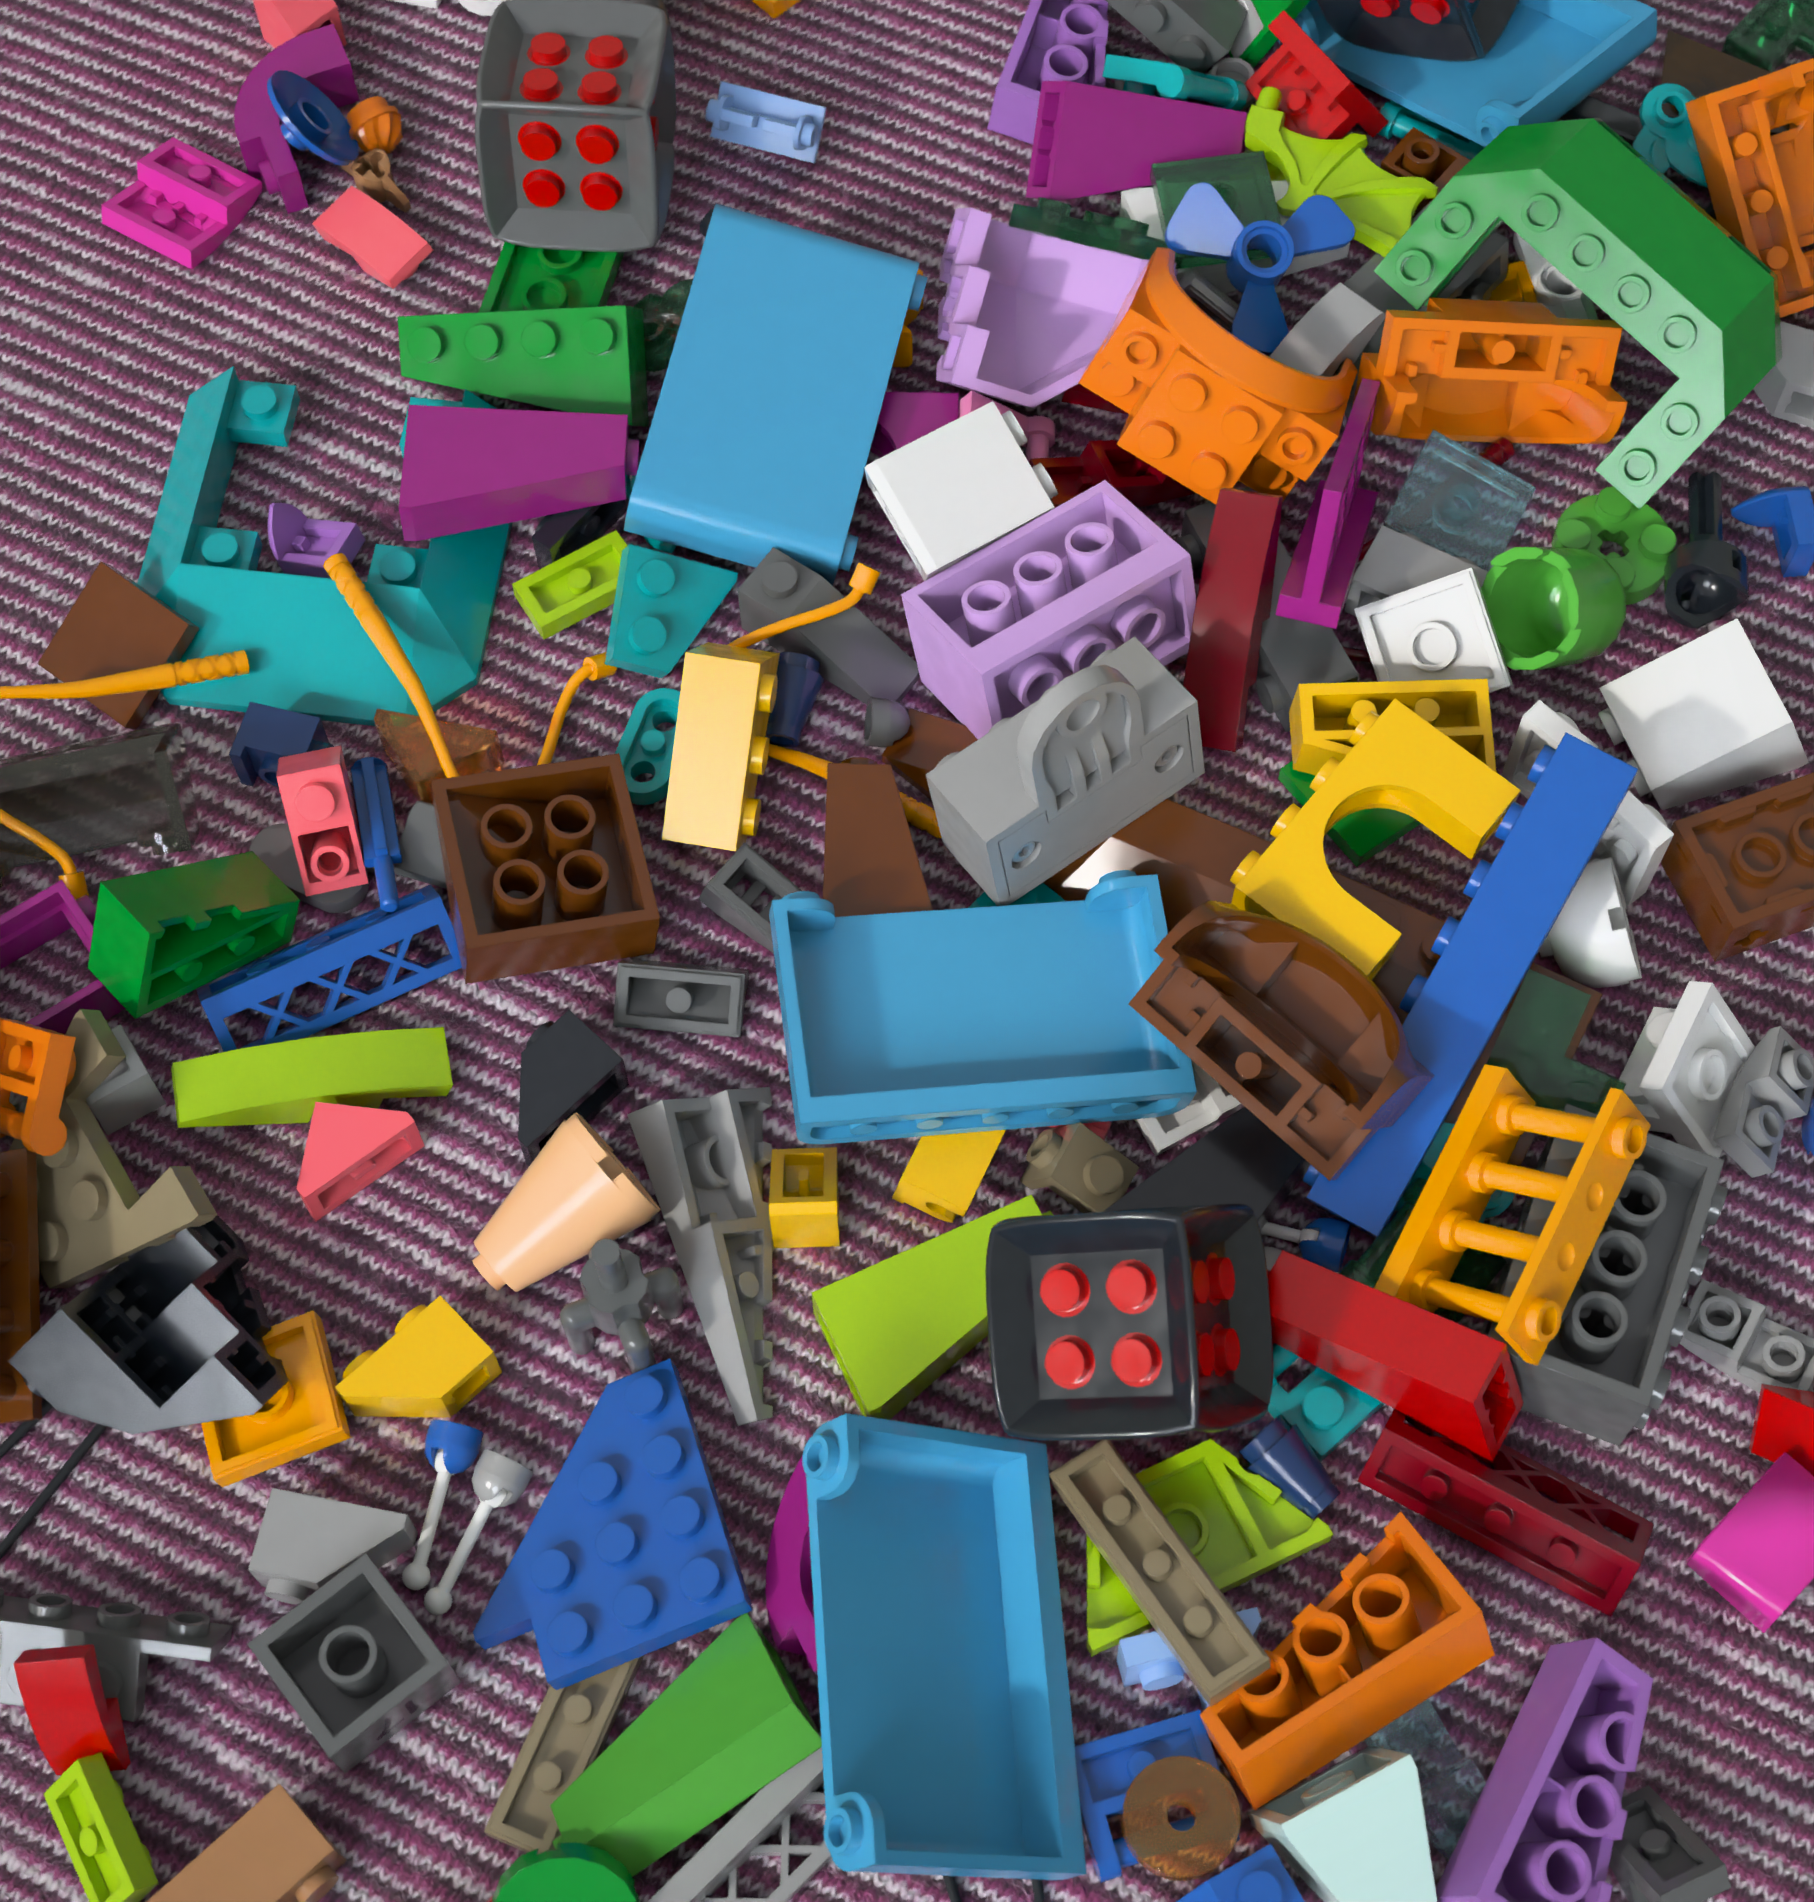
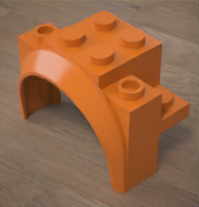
M1157 247L1124 299L1112 328L1083 372L1079 384L1129 414L1116 445L1215 505L1217 504L1220 489H1232L1237 481L1242 482L1259 493L1283 496V502L1299 478L1304 482L1308 480L1339 436L1352 385L1358 370L1352 360L1346 357L1338 375L1331 377L1312 375L1278 362L1249 346L1214 321L1186 294L1174 274L1175 251L1169 248Z

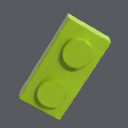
M617 530L512 583L515 598L543 640L614 604L622 550L627 547V544Z
M102 1753L77 1759L43 1795L89 1902H140L159 1882L152 1868L151 1856L147 1848L141 1843L124 1805L122 1790L113 1779Z

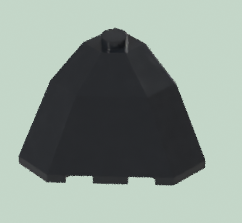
M217 1215L212 1221L202 1226L188 1227L176 1233V1238L159 1246H148L129 1255V1260L120 1263L60 1308L8 1362L22 1375L27 1387L37 1396L45 1398L57 1411L130 1434L254 1415L288 1382L282 1360L268 1354L262 1339L271 1330V1326L259 1290L246 1287L241 1269L249 1262L243 1240Z

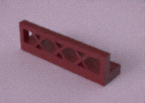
M1395 1409L1357 1480L1610 1617L1642 1563L1654 1523L1504 1444L1501 1445L1492 1462ZM1404 1420L1431 1433L1432 1436H1428L1425 1433L1409 1426L1408 1424L1404 1423ZM1475 1458L1493 1466L1495 1470L1477 1462ZM1538 1491L1552 1497L1558 1503H1555L1545 1498L1544 1496L1540 1495ZM1602 1525L1629 1538L1630 1542L1606 1530Z

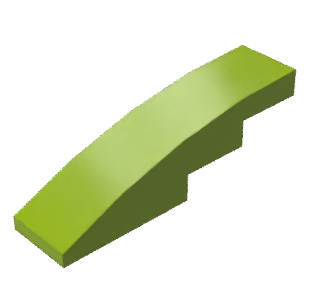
M444 1027L377 1030L297 1039L173 1063L171 1067L178 1128L309 1123L313 1115L315 1102L378 1109L383 1098L447 1096L453 1086Z

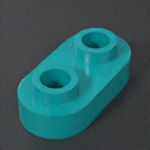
M660 688L644 694L637 701L615 754L619 753L631 803L649 805L667 796L680 692L677 690ZM666 722L675 725L673 729L665 732L656 729L658 725ZM642 773H649L654 776L652 780L647 782H637L634 780Z

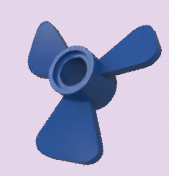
M1201 182L1191 186L1185 193L1166 227L1165 243L1169 249L1178 254L1226 260V274L1230 283L1235 289L1243 293L1231 325L1230 333L1254 349L1270 356L1289 333L1275 287L1291 265L1293 258L1345 247L1354 237L1355 227L1331 198L1324 195H1314L1307 198L1283 226L1273 221L1261 220L1244 227L1218 191L1211 184ZM1251 249L1264 251L1270 257L1272 267L1260 268L1255 266L1249 260L1247 251Z

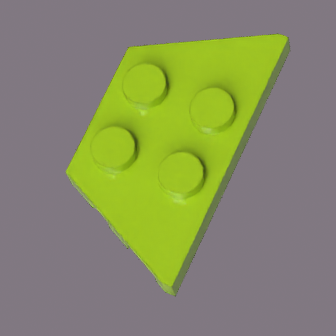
M1208 1439L1135 1474L1221 1593H1225L1330 1542L1333 1536L1329 1525L1318 1517L1314 1521L1281 1497L1282 1491L1261 1475L1247 1472L1240 1466L1238 1458L1212 1439ZM1086 1533L1087 1649L1092 1657L1119 1644L1120 1639L1136 1636L1153 1626Z

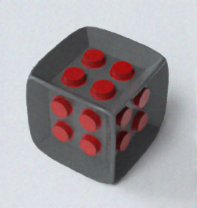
M627 0L503 1L494 10L490 19L476 79V158L483 211L492 236L510 244L554 250L626 252L655 246L664 230L674 174L673 140L676 128V82L673 39L665 11L648 4Z

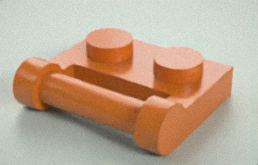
M0 1018V1138L7 1135L21 1140L29 1151L43 1156H52L64 1147L67 1140V1129L65 1124L59 1119L65 1087L72 1081L76 1069V1056L73 1051L76 1037L18 1020ZM11 1092L28 1097L25 1113L16 1111L15 1107L9 1102Z

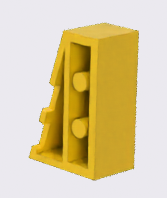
M1488 679L1298 684L1289 709L1293 770L1316 776L1331 757H1335L1341 762L1354 747L1349 742V739L1363 718L1372 710L1380 716L1396 698L1496 772Z

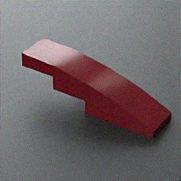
M1118 440L1089 441L1079 457L1031 458L1029 460L1031 467L1041 463L1053 481L1058 495L1050 500L1055 508L1104 480L1137 508L1196 494L1186 486L1116 445Z
M1222 488L1219 491L1200 579L1183 683L1184 688L1198 702L1203 747L1236 752L1243 747L1249 687L1256 683L1262 624L1270 618L1283 500L1281 495Z

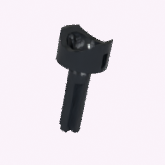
M1697 471L1689 477V543L1677 548L1668 557L1664 568V597L1667 613L1676 622L1696 629L1726 614L1749 597V570L1746 556L1738 547L1723 541L1721 476L1714 471L1707 476H1703Z

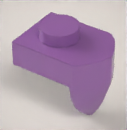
M272 503L269 505V544L273 556L284 574L331 578L323 567L325 561L334 554L343 553L351 564L365 542V538L357 523L308 519L301 510L291 504Z

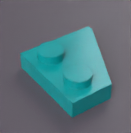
M629 544L622 550L605 665L662 679L671 672L737 582L738 573Z

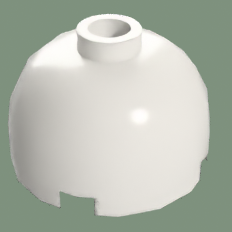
M1611 857L1601 860L1594 859L1588 862L1539 950L1541 957L1554 955L1559 968L1565 976L1582 985L1594 988L1628 984L1629 981L1642 978L1635 939L1625 910L1627 907L1614 861Z

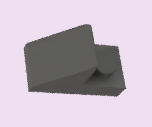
M1649 1785L1622 1798L1621 1809L1628 1812L1622 1840H1614L1609 1865L1629 1902H1703L1731 1888L1725 1863Z

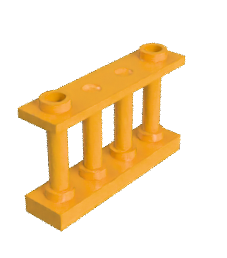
M1485 1064L1374 1289L1432 1313L1440 1307L1497 1322L1495 1330L1526 1363L1538 1366L1548 1343L1554 1339L1559 1331L1563 1311L1635 1159L1642 1154L1645 1148L1647 1133L1651 1125L1621 1089L1610 1088L1595 1118L1535 1106L1536 1102L1507 1068ZM1524 1132H1530L1584 1144L1569 1176H1563L1507 1164L1520 1135ZM1498 1189L1556 1203L1540 1236L1479 1222L1492 1193ZM1471 1248L1527 1262L1511 1297L1450 1282L1464 1251Z

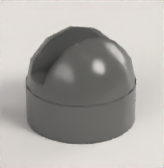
M870 697L868 699L864 722L866 746L886 748L892 746L894 741L906 735L911 721L907 709L900 702L887 698Z

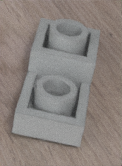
M1340 282L1297 322L1270 355V358L1305 373L1331 377L1346 357L1355 363L1384 321L1386 314Z
M1781 1026L1769 1029L1745 1062L1725 1101L1713 1140L1752 1178L1774 1172L1780 1142L1783 1138L1785 1121L1808 1115L1814 1087V1059Z
M1702 1279L1688 1305V1308L1691 1309L1690 1317L1679 1344L1711 1366L1759 1393L1762 1384L1812 1391L1814 1387V1338L1765 1318V1305Z

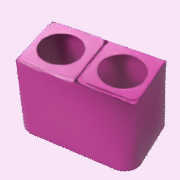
M1787 1453L1781 1455L1744 1497L1708 1534L1689 1557L1690 1560L1687 1563L1692 1570L1762 1633L1778 1619L1814 1578V1476Z

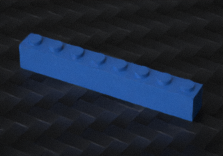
M1568 733L1564 734L1557 749L1546 744L1544 745L1527 776V780L1537 785L1525 806L1513 801L1495 834V837L1505 841L1492 864L1484 859L1479 861L1463 891V894L1472 898L1469 907L1461 921L1451 916L1448 917L1431 948L1432 952L1441 956L1429 978L1420 974L1415 976L1399 1006V1009L1409 1013L1402 1028L1412 1056L1435 1076L1392 1127L1379 1128L1336 1180L1329 1181L1310 1164L1302 1180L1312 1186L1307 1195L1309 1202L1339 1219L1351 1223L1352 1226L1379 1240L1631 787L1638 771L1637 768Z

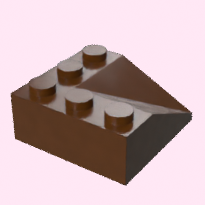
M619 753L431 780V792L450 910L465 984L654 954L660 915Z

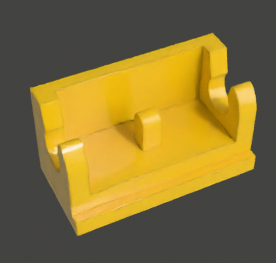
M1006 1130L921 1136L892 1199L902 1204L905 1202L937 1219L953 1223L957 1214L964 1217Z

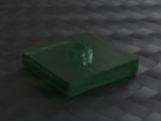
M1264 151L1151 165L1150 180L1164 241L1166 227L1185 193L1191 186L1201 182L1211 184L1218 191L1244 227L1261 220L1273 221L1282 226ZM1259 249L1247 251L1249 260L1270 258L1267 253ZM1175 253L1174 263H1177L1175 269L1225 264L1226 260Z

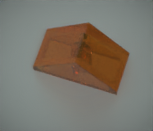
M377 709L374 722L384 751L416 800L433 804L431 780L447 777L440 765L432 741L420 716ZM437 720L452 761L460 776L502 770L505 761L497 731Z

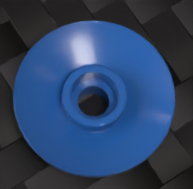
M278 70L269 77L267 81L268 95L277 115L283 122L280 126L281 132L292 146L301 151L309 149L319 157L337 165H349L357 158L359 153L358 142L355 139L352 140L349 135L351 128L349 123L335 104L322 91L308 80L290 71Z

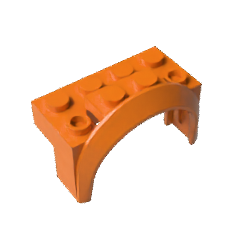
M1814 58L1685 103L1717 222L1777 274L1780 318L1814 307V249L1805 253L1801 251V247L1814 243ZM1790 124V130L1770 136V130Z

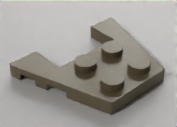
M80 1009L74 1015L66 1032V1035L76 1037L73 1049L76 1056V1069L72 1081L65 1087L59 1119L65 1124L67 1129L65 1145L58 1153L52 1156H43L36 1153L39 1271L49 1289L70 1288L129 1260L128 1256L148 1246H159L176 1238V1233L188 1227L202 1226L217 1216L215 1209L190 1166H170L141 1197L130 1181L86 1102V1099L126 1057L100 1010ZM14 1138L9 1150L26 1148L21 1140Z

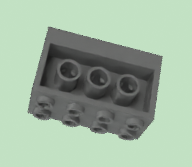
M1566 1104L1563 1109L1564 1112L1597 1117V1114ZM1647 1133L1645 1148L1642 1154L1635 1159L1563 1311L1559 1331L1554 1339L1548 1343L1538 1366L1526 1363L1495 1330L1497 1322L1484 1320L1480 1333L1506 1343L1524 1403L1521 1408L1522 1410L1617 1446L1621 1444L1633 1427L1641 1430L1644 1429L1652 1408L1656 1410L1660 1408L1667 1392L1672 1371L1663 1368V1365L1668 1357L1671 1346L1677 1348L1684 1335L1691 1309L1682 1306L1690 1285L1696 1286L1703 1273L1709 1255V1247L1703 1246L1701 1243L1708 1225L1714 1226L1726 1200L1728 1188L1717 1184L1724 1160ZM1549 1136L1535 1170L1569 1176L1584 1143ZM1526 1196L1515 1231L1540 1236L1556 1202ZM1506 1257L1494 1293L1511 1297L1527 1262Z

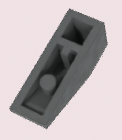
M774 547L737 589L741 628L749 633L785 618L817 609L844 598L824 577ZM855 606L825 619L796 627L762 640L780 652H795L816 659L820 663L819 674L824 679L866 705L870 697L887 698L901 702L920 678L917 663Z

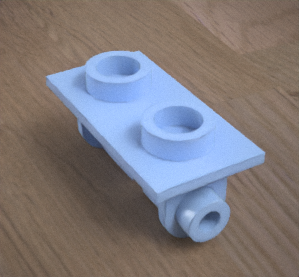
M721 81L718 99L709 100L705 118L706 121L713 122L710 137L815 163L827 107Z

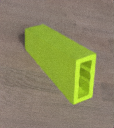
M1032 1194L812 1292L814 1316L862 1416L890 1420L988 1335L985 1270L990 1232L997 1222L1008 1218L1053 1215L1051 1211L1042 1214Z

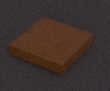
M100 561L37 664L63 683L87 680L167 663L174 664L180 661L200 628L119 570ZM162 689L87 697L85 699L123 727L136 731Z

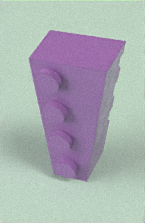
M1105 0L1030 1L996 87L988 130L1033 145L1042 81H1071L1099 87L1105 86V77H1102L1109 24V21H1107L1108 3Z
M1598 1638L1550 1646L1436 1887L1437 1902H1610L1613 1885L1606 1883L1613 1842L1614 1840H1622L1628 1811L1621 1809L1622 1796L1627 1772L1636 1770L1653 1683L1651 1676Z

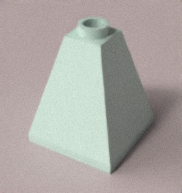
M1368 1746L1275 1797L1257 1810L1253 1809L1247 1813L1256 1830L1269 1844H1272L1273 1848L1323 1902H1437L1418 1770L1411 1755L1408 1753Z

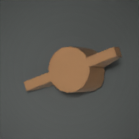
M371 150L361 157H357L351 164L341 165V169L354 177L356 188L378 203L387 200L405 213L411 209L409 199L394 182L389 158L383 150Z

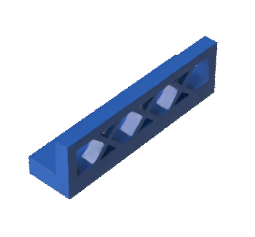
M430 884L400 897V906L393 912H385L380 907L375 908L197 988L196 991L200 1003L223 1052L237 1049L224 1018L247 1008L271 1015L263 1038L238 1049L303 1039L462 968L454 928L440 895ZM438 925L449 950V955L427 965L404 958L414 934ZM399 942L394 954L382 950L387 946ZM371 955L390 962L380 986L365 991L345 984L353 962L362 957ZM400 966L412 970L396 978ZM340 968L335 980L323 976L328 972ZM310 981L331 989L323 1010L317 1014L305 1017L285 1010L293 989L301 984ZM341 993L353 997L337 1004ZM280 994L276 1006L263 1002ZM281 1019L294 1023L277 1031Z

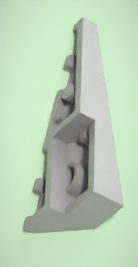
M770 1087L728 1089L710 1097L660 1100L627 1114L738 1426L773 1417V1406L763 1404V1366L773 1360V1342L763 1340V1307L772 1302V1232L769 1203L763 1202V1167L771 1162L772 1144L763 1141V1111L772 1106Z

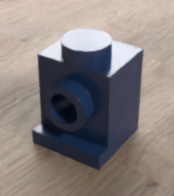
M250 702L230 749L229 756L241 784L253 787L258 776L265 782L279 787L276 778L279 758L334 746L329 743L321 718Z

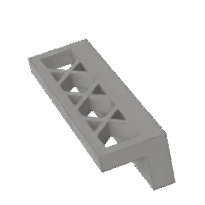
M822 1747L764 1786L648 1902H789L832 1858L825 1841L821 1845H790L791 1816L803 1804H825V1794L815 1793L824 1784ZM782 1826L781 1845H763ZM751 1856H781L780 1886L768 1898H737L738 1869ZM790 1856H809L789 1876ZM729 1879L728 1898H710Z

